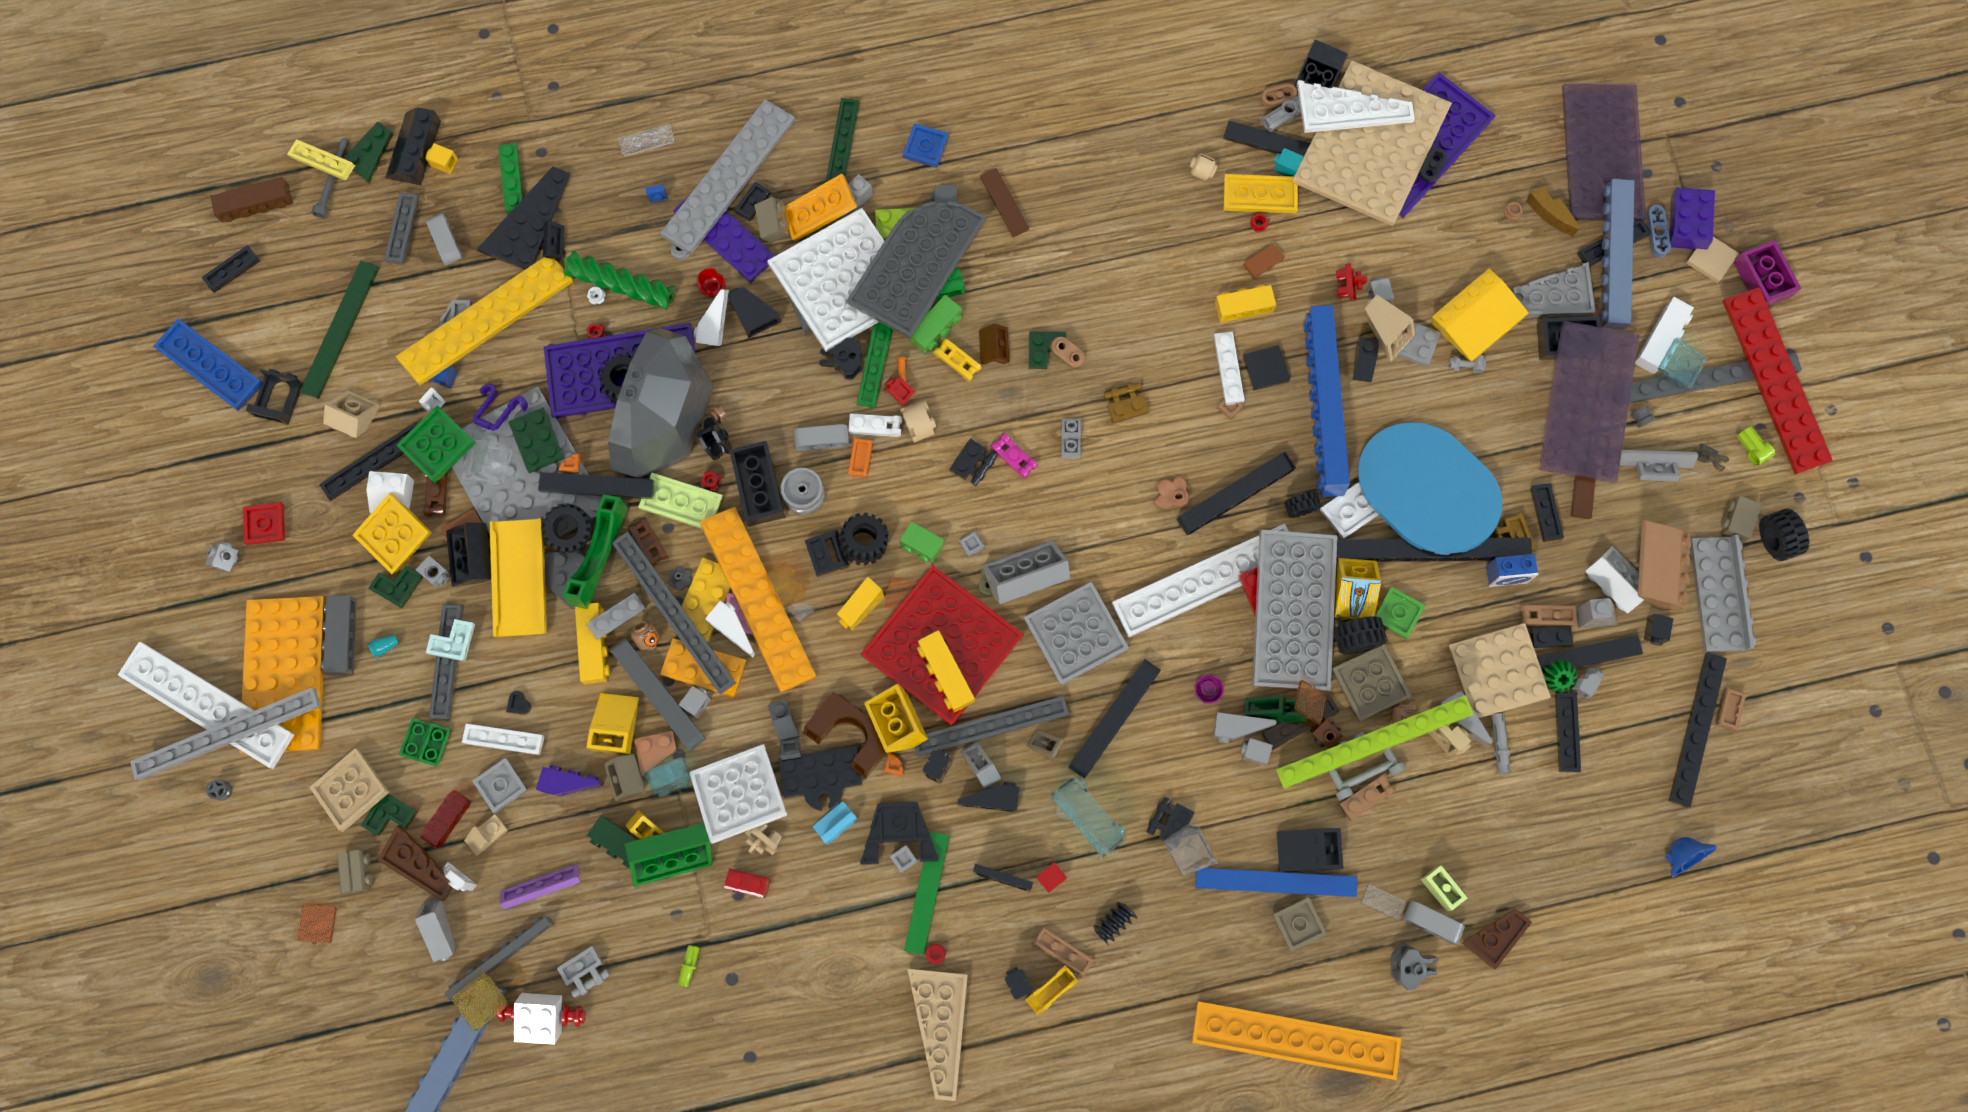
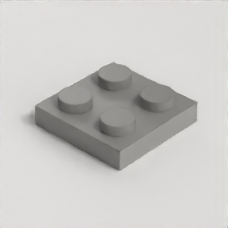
M1413 322L1416 335L1397 356L1428 367L1441 332Z
M504 758L472 781L495 814L528 791L507 758Z

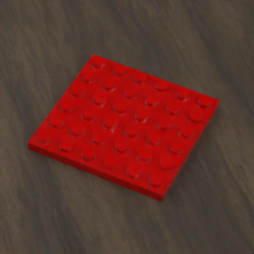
M932 565L860 655L946 723L953 726L967 707L955 713L952 708H947L943 700L946 698L944 692L938 691L934 683L937 681L935 675H930L926 664H928L926 658H921L917 647H919L918 641L939 630L975 698L1019 643L1024 634Z

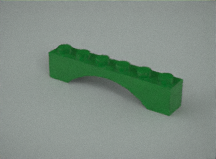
M603 494L596 510L595 528L587 555L579 569L568 579L562 597L570 606L584 609L589 607L613 547L612 542L617 537L628 509L620 497Z

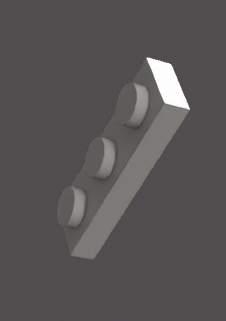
M633 593L588 622L586 626L595 639L599 640L646 608L637 595Z

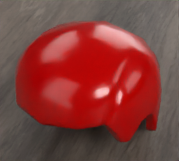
M705 268L699 272L697 285L703 295L714 298L721 289H725L724 276L719 274L715 268Z

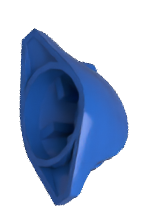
M1689 837L1676 840L1671 846V852L1665 856L1673 866L1670 872L1671 877L1677 876L1714 852L1717 846L1700 843Z

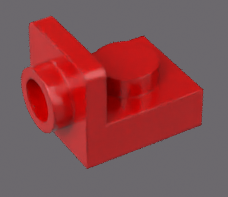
M900 376L891 377L884 384L886 387L883 391L889 393L901 406L915 393Z

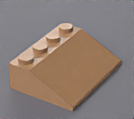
M1642 520L1638 596L1662 611L1686 610V604L1688 603L1687 585L1689 584L1688 566L1690 565L1689 547H1691V537L1689 534L1681 529Z

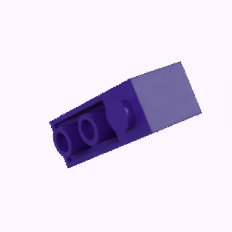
M550 765L549 768H542L536 790L560 797L601 787L604 783L598 781L599 777L588 774L586 778L580 776L578 771L569 769L567 773L561 771V767Z

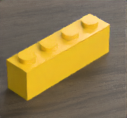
M599 603L589 604L588 609L575 607L580 682L584 685L608 682L607 676H610V667L608 664L606 665V657L609 656L608 646H605L607 635L596 640L586 626L588 622L605 612V608H602Z
M939 630L920 639L917 650L921 658H926L928 662L926 667L930 675H935L937 681L934 683L938 691L944 692L946 698L943 700L947 708H952L955 713L974 703L975 698Z

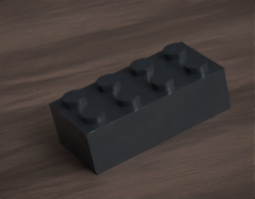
M767 441L730 449L741 504L748 527L786 518Z

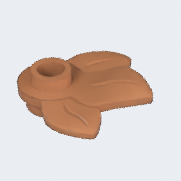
M1177 476L1173 482L1170 480H1160L1157 482V488L1161 495L1154 500L1156 506L1169 509L1173 506L1181 508L1187 505L1189 495L1186 491L1187 484L1183 478ZM1180 495L1183 496V497H1182L1181 499H1179V500L1176 499L1177 496H1180Z

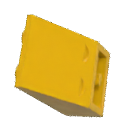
M600 693L590 725L586 748L594 752L630 755L639 697Z

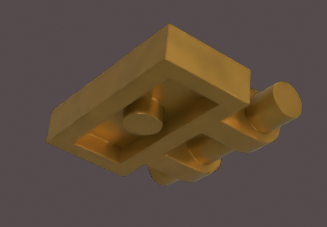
M1140 383L1126 384V387L1112 388L1109 392L1104 393L1105 400L1112 398L1114 402L1107 406L1113 424L1149 414L1144 394L1139 396L1135 394L1136 391L1142 390ZM1129 394L1130 398L1120 401L1119 396Z
M1523 514L1504 519V527L1500 528L1499 524H1497L1492 533L1493 538H1504L1503 534H1507L1509 538H1531L1532 552L1536 550Z

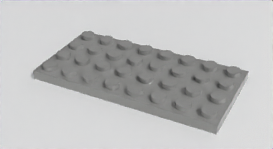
M1273 530L1259 531L1252 686L1331 691L1337 535Z

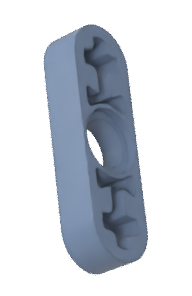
M1653 205L1646 213L1647 227L1651 233L1649 235L1650 247L1655 257L1662 258L1671 249L1666 212L1662 206ZM1654 211H1655L1656 214H1659V216L1657 217V219H1656V215H1655V214H1652ZM1658 227L1662 229L1663 234H1655L1654 228ZM1660 245L1661 248H1664V250L1661 251V249L1657 247Z

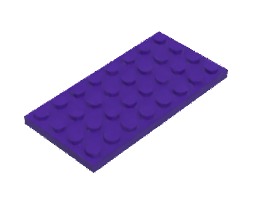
M1440 72L1428 83L1423 91L1452 103L1429 150L1430 152L1433 148H1441L1446 152L1447 159L1438 178L1432 183L1424 182L1420 178L1419 171L1399 213V216L1403 219L1496 116Z
M691 323L661 327L686 336L696 354ZM654 329L543 346L551 416L560 418L615 409L616 402L609 399L600 385L599 374H602L600 369L605 367L604 362L606 360L608 362L611 361L610 357L614 356V358H617V354H622L623 356L630 354L632 358L646 332ZM626 373L621 374L617 378L616 386L622 387Z

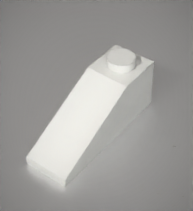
M720 290L698 323V327H695L694 338H696V343L714 346L722 345L729 290Z
M719 601L705 618L706 621L751 657H754L755 653L737 614L734 612L736 608L728 602L724 604Z

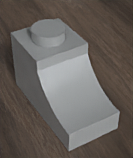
M978 742L961 751L964 759L984 789L1001 779L994 764Z

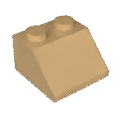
M347 390L325 404L323 424L357 438L368 430L380 408V404Z

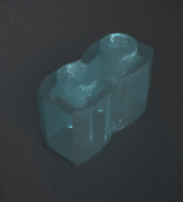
M683 757L645 772L653 795H659V797L670 794V790L675 787L682 789L688 786V782L691 781V776Z

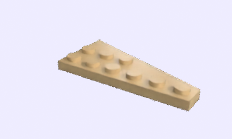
M907 969L935 1099L956 1101L968 975Z

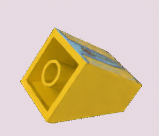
M1338 558L1335 581V618L1345 620L1375 616L1381 586V576L1377 561Z

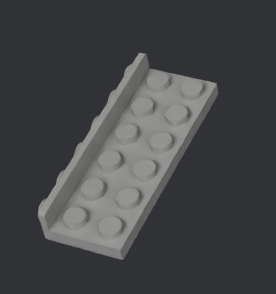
M1734 534L1731 537L1691 539L1690 551L1704 653L1749 651L1754 648L1756 643L1755 635L1752 632L1753 617L1750 615L1749 610L1750 598L1747 596L1746 589L1748 581L1744 575L1745 561L1742 558L1741 550L1743 545L1739 539V534Z

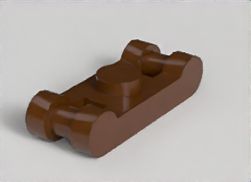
M447 472L439 479V483H434L425 475L424 516H432V514L445 516ZM433 503H438L437 507H433Z
M645 516L638 523H632L628 526L653 567L657 565L658 561L669 558ZM643 528L646 529V531H644L643 533L639 534V532H638L639 530H641V529H643ZM657 548L659 553L652 556L650 552Z

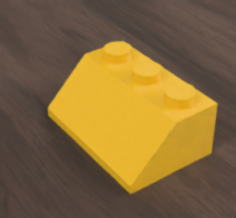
M899 684L892 686L864 703L885 752L912 749L928 740L907 692Z

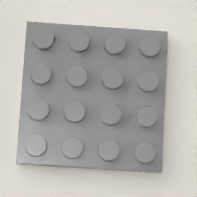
M1092 582L1024 617L1029 630L1060 686L1129 650L1128 645Z

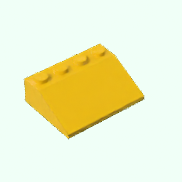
M1487 269L1432 316V326L1441 332V335L1470 362H1473L1525 318L1529 312L1503 280L1491 269Z

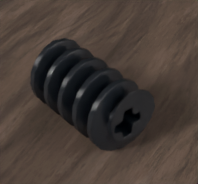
M1117 902L1118 910L1112 907L1110 909L1112 915L1107 913L1104 915L1107 921L1100 919L1101 927L1093 926L1096 934L1108 946V939L1113 942L1115 941L1113 934L1121 935L1119 928L1127 929L1124 924L1125 922L1132 924L1131 916L1136 919L1138 918L1126 904Z

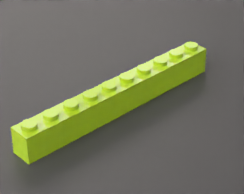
M1465 695L1276 769L1283 788L1287 789L1469 718L1474 713Z

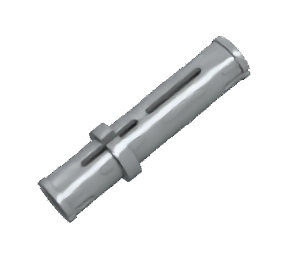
M1492 714L1495 741L1494 756L1497 760L1498 774L1511 773L1509 755L1511 754L1507 746L1504 714Z

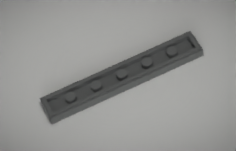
M442 605L439 636L450 637L454 619L462 621L463 605ZM436 656L429 719H451L457 660Z

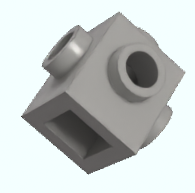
M222 541L221 544L213 543V546H210L207 551L208 558L205 565L220 571L230 572L232 566L238 560V550L233 549V545Z

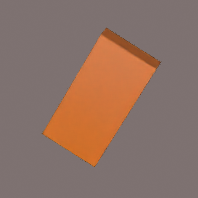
M854 438L848 469L849 476L867 478L873 447L872 440Z

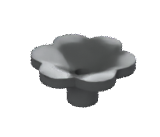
M679 566L676 570L670 571L669 584L678 590H683L685 586L691 585L690 577L692 574L689 570Z

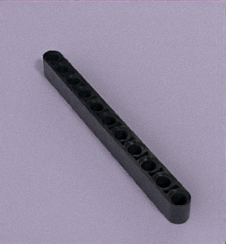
M1488 538L1481 545L1467 552L1441 555L1434 554V552L1425 549L1421 550L1404 539L1337 540L1336 563L1338 558L1377 562L1493 561L1496 557L1532 554L1531 538Z

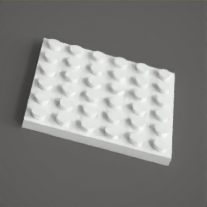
M863 208L767 261L769 267L826 352L841 344L846 338H852L879 322L846 303V300L884 243V239Z

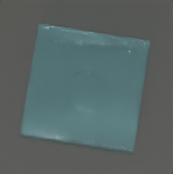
M1677 337L1670 345L1658 370L1689 390L1695 383L1708 358Z

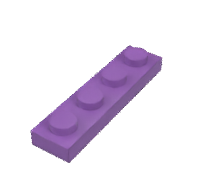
M575 864L500 891V904L504 910L580 883V869Z

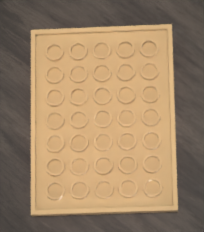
M1351 61L1338 88L1361 92L1362 95L1371 96V94L1377 95L1378 98L1387 100L1392 98L1412 102L1415 120L1413 123L1316 132L1292 183L1394 226L1452 103L1355 61Z

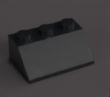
M463 523L447 530L446 536L452 587L478 584L491 580V551L488 545L489 532L486 523Z

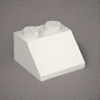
M369 471L366 491L370 513L376 509L389 493H393L410 510L414 480L408 474Z

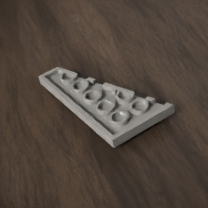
M1589 262L1576 268H1569L1559 274L1555 273L1529 282L1527 285L1514 287L1511 290L1529 312L1525 318L1593 316L1595 314Z

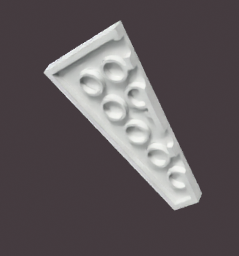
M1297 81L1304 133L1413 123L1415 120L1412 102L1392 98L1387 100L1378 98L1377 95L1371 94V96L1362 95L1361 92L1336 87L1326 88L1321 87V84L1314 83V85L1304 83V81Z

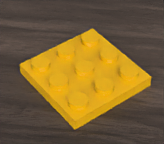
M389 493L352 536L391 574H396L432 532L393 493Z

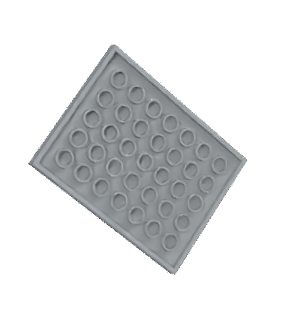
M538 386L521 395L528 402L527 410L524 412L520 407L521 403H519L510 412L498 430H488L474 422L462 428L476 444L452 468L482 522L486 523L489 534L490 521L545 519V514L550 512L552 507H558V504L566 505L568 503L576 505L589 515L591 521L596 519V510L602 496L543 493L538 491L540 472L589 475L582 461L580 462L579 473L559 471L560 464L570 455L576 454V451L557 418L551 416V408ZM508 403L483 416L481 419L495 424L507 408ZM544 407L565 459L528 473L508 421ZM571 517L562 519L557 525V534L560 538H564L578 530L577 521ZM544 539V549L549 546V545L546 543L547 541H546L545 539Z

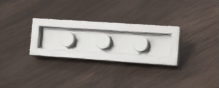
M1233 331L1215 333L1213 337L1225 405H1233L1239 402L1244 403Z
M466 724L462 743L541 755L544 736Z

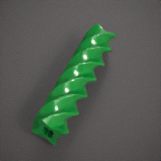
M574 250L564 260V275L576 277L580 281L593 283L600 288L610 289L618 294H626L632 299L643 300L653 306H661L665 310H667L670 303L674 302L675 285L666 287L659 279L649 282L644 274L640 273L632 276L627 268L615 270L609 262L598 264L592 256L581 258Z

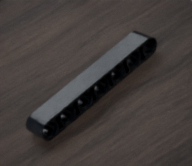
M1283 452L1186 511L1176 520L1188 536L1290 474L1296 467L1286 452Z
M1144 659L1068 767L1083 779L1086 778L1161 669Z

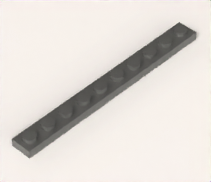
M1797 353L1788 354L1795 372H1800L1802 368ZM1741 362L1618 385L1612 389L1617 406L1749 382L1755 379L1748 362Z
M626 532L612 542L717 692L721 695L735 685L736 681L631 534Z

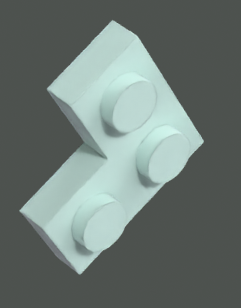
M454 619L449 638L430 634L426 654L465 662L475 624Z

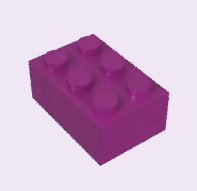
M1776 240L1745 251L1734 260V264L1748 291L1760 287L1768 306L1791 298L1802 289Z

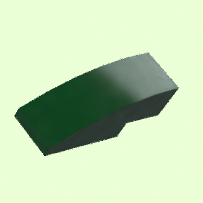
M1284 695L1245 698L1244 716L1276 720V722H1308L1309 704L1305 697L1285 699Z

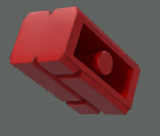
M729 868L724 888L766 898L770 878Z

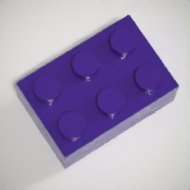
M1676 187L1671 197L1669 237L1672 248L1704 250L1709 248L1713 241L1715 190Z

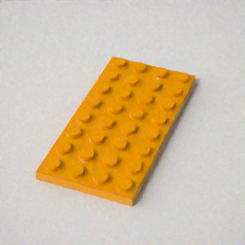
M326 597L258 599L247 600L242 703L254 710H258L312 687L316 688L321 707L279 724L295 734L284 752L320 750L323 695L321 661L324 659L322 642L325 640L323 623L326 616L324 612Z

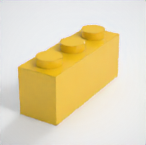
M1262 284L1253 289L1247 290V288H1242L1233 293L1222 292L1216 296L1215 306L1219 322L1222 323L1273 313L1276 308V302L1271 285L1265 286Z

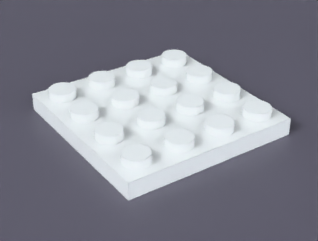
M764 744L689 772L711 844L787 816Z

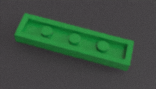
M516 143L498 145L506 214H509L523 199L519 152Z

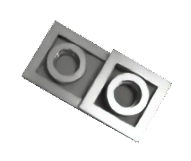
M1062 419L1061 459H1080L1081 419Z

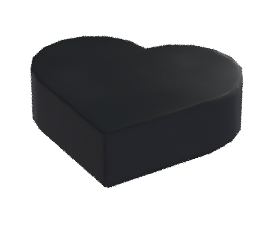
M514 691L510 694L507 713L526 715L531 711V704L525 700V695L522 692Z

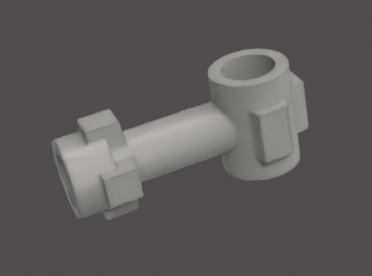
M1482 355L1473 362L1460 360L1459 356H1454L1449 359V369L1458 371L1459 367H1469L1473 369L1474 373H1482L1486 368V360H1484Z

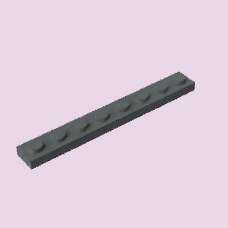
M1064 696L927 733L928 740L915 747L917 757L931 754L932 751H938V749L943 751L1069 716Z

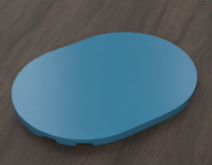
M1401 423L1377 433L1362 451L1357 475L1361 487L1360 490L1365 500L1375 512L1411 545L1421 550L1425 549L1434 552V554L1449 555L1450 553H1463L1481 545L1494 532L1502 512V495L1499 485L1487 467L1448 432L1424 423Z

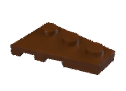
M1513 909L1463 941L1462 944L1492 969L1496 970L1532 922L1517 909Z

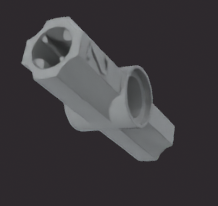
M1299 95L1292 100L1284 101L1282 106L1262 118L1263 126L1267 131L1272 132L1281 125L1292 122L1296 116L1301 114Z

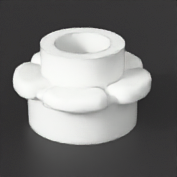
M599 287L590 288L587 294L591 304H601L606 296L605 291Z

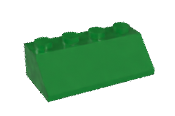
M704 823L624 844L634 887L712 866L710 841Z

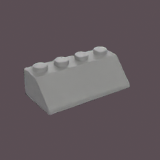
M1053 541L982 565L992 594L999 604L1070 579L1068 560Z

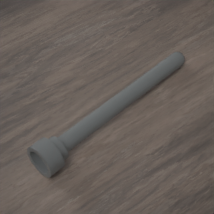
M342 138L340 140L335 156L343 158L348 144L347 139ZM328 175L319 203H316L312 208L311 214L315 217L325 219L327 216L326 204L336 178L333 175Z

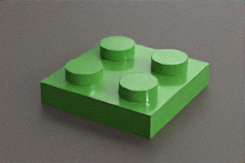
M1391 586L1375 616L1382 618L1384 628L1407 640L1426 605Z

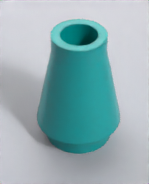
M395 634L373 639L371 640L372 642L367 644L373 657H381L390 649L399 645Z

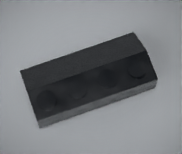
M417 107L405 113L385 176L386 179L416 185L422 184L428 161L425 159L426 154L435 142L441 123L434 110Z

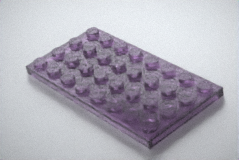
M1564 84L1562 86L1570 213L1575 220L1605 221V214H1603V206L1606 203V196L1603 195L1605 185L1612 179L1634 180V221H1644L1646 219L1637 85Z
M1566 321L1562 322L1539 470L1617 483L1639 334Z

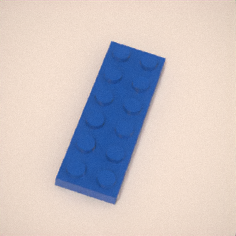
M177 319L153 346L237 411L244 406L262 385V381L180 319Z

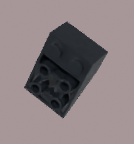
M1315 39L1294 84L1297 93L1298 80L1314 85V83L1321 84V87L1326 88L1334 87L1346 62L1348 53Z
M1341 828L1277 832L1279 872L1344 869Z

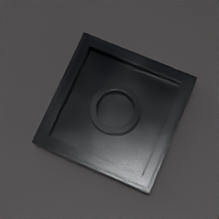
M1279 345L1243 354V360L1253 391L1290 381Z

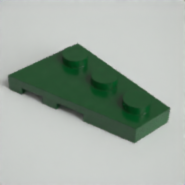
M377 122L343 157V159L355 165L352 171L369 184L374 170H377L379 166L378 161L381 155L385 153L391 141L392 132Z

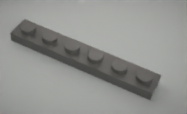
M539 917L536 919L530 929H524L515 936L517 939L511 943L503 944L499 948L500 951L494 956L491 954L486 957L480 967L470 969L465 974L466 977L461 981L456 980L449 985V990L445 992L449 1000L457 999L478 981L552 927L554 922L549 917Z

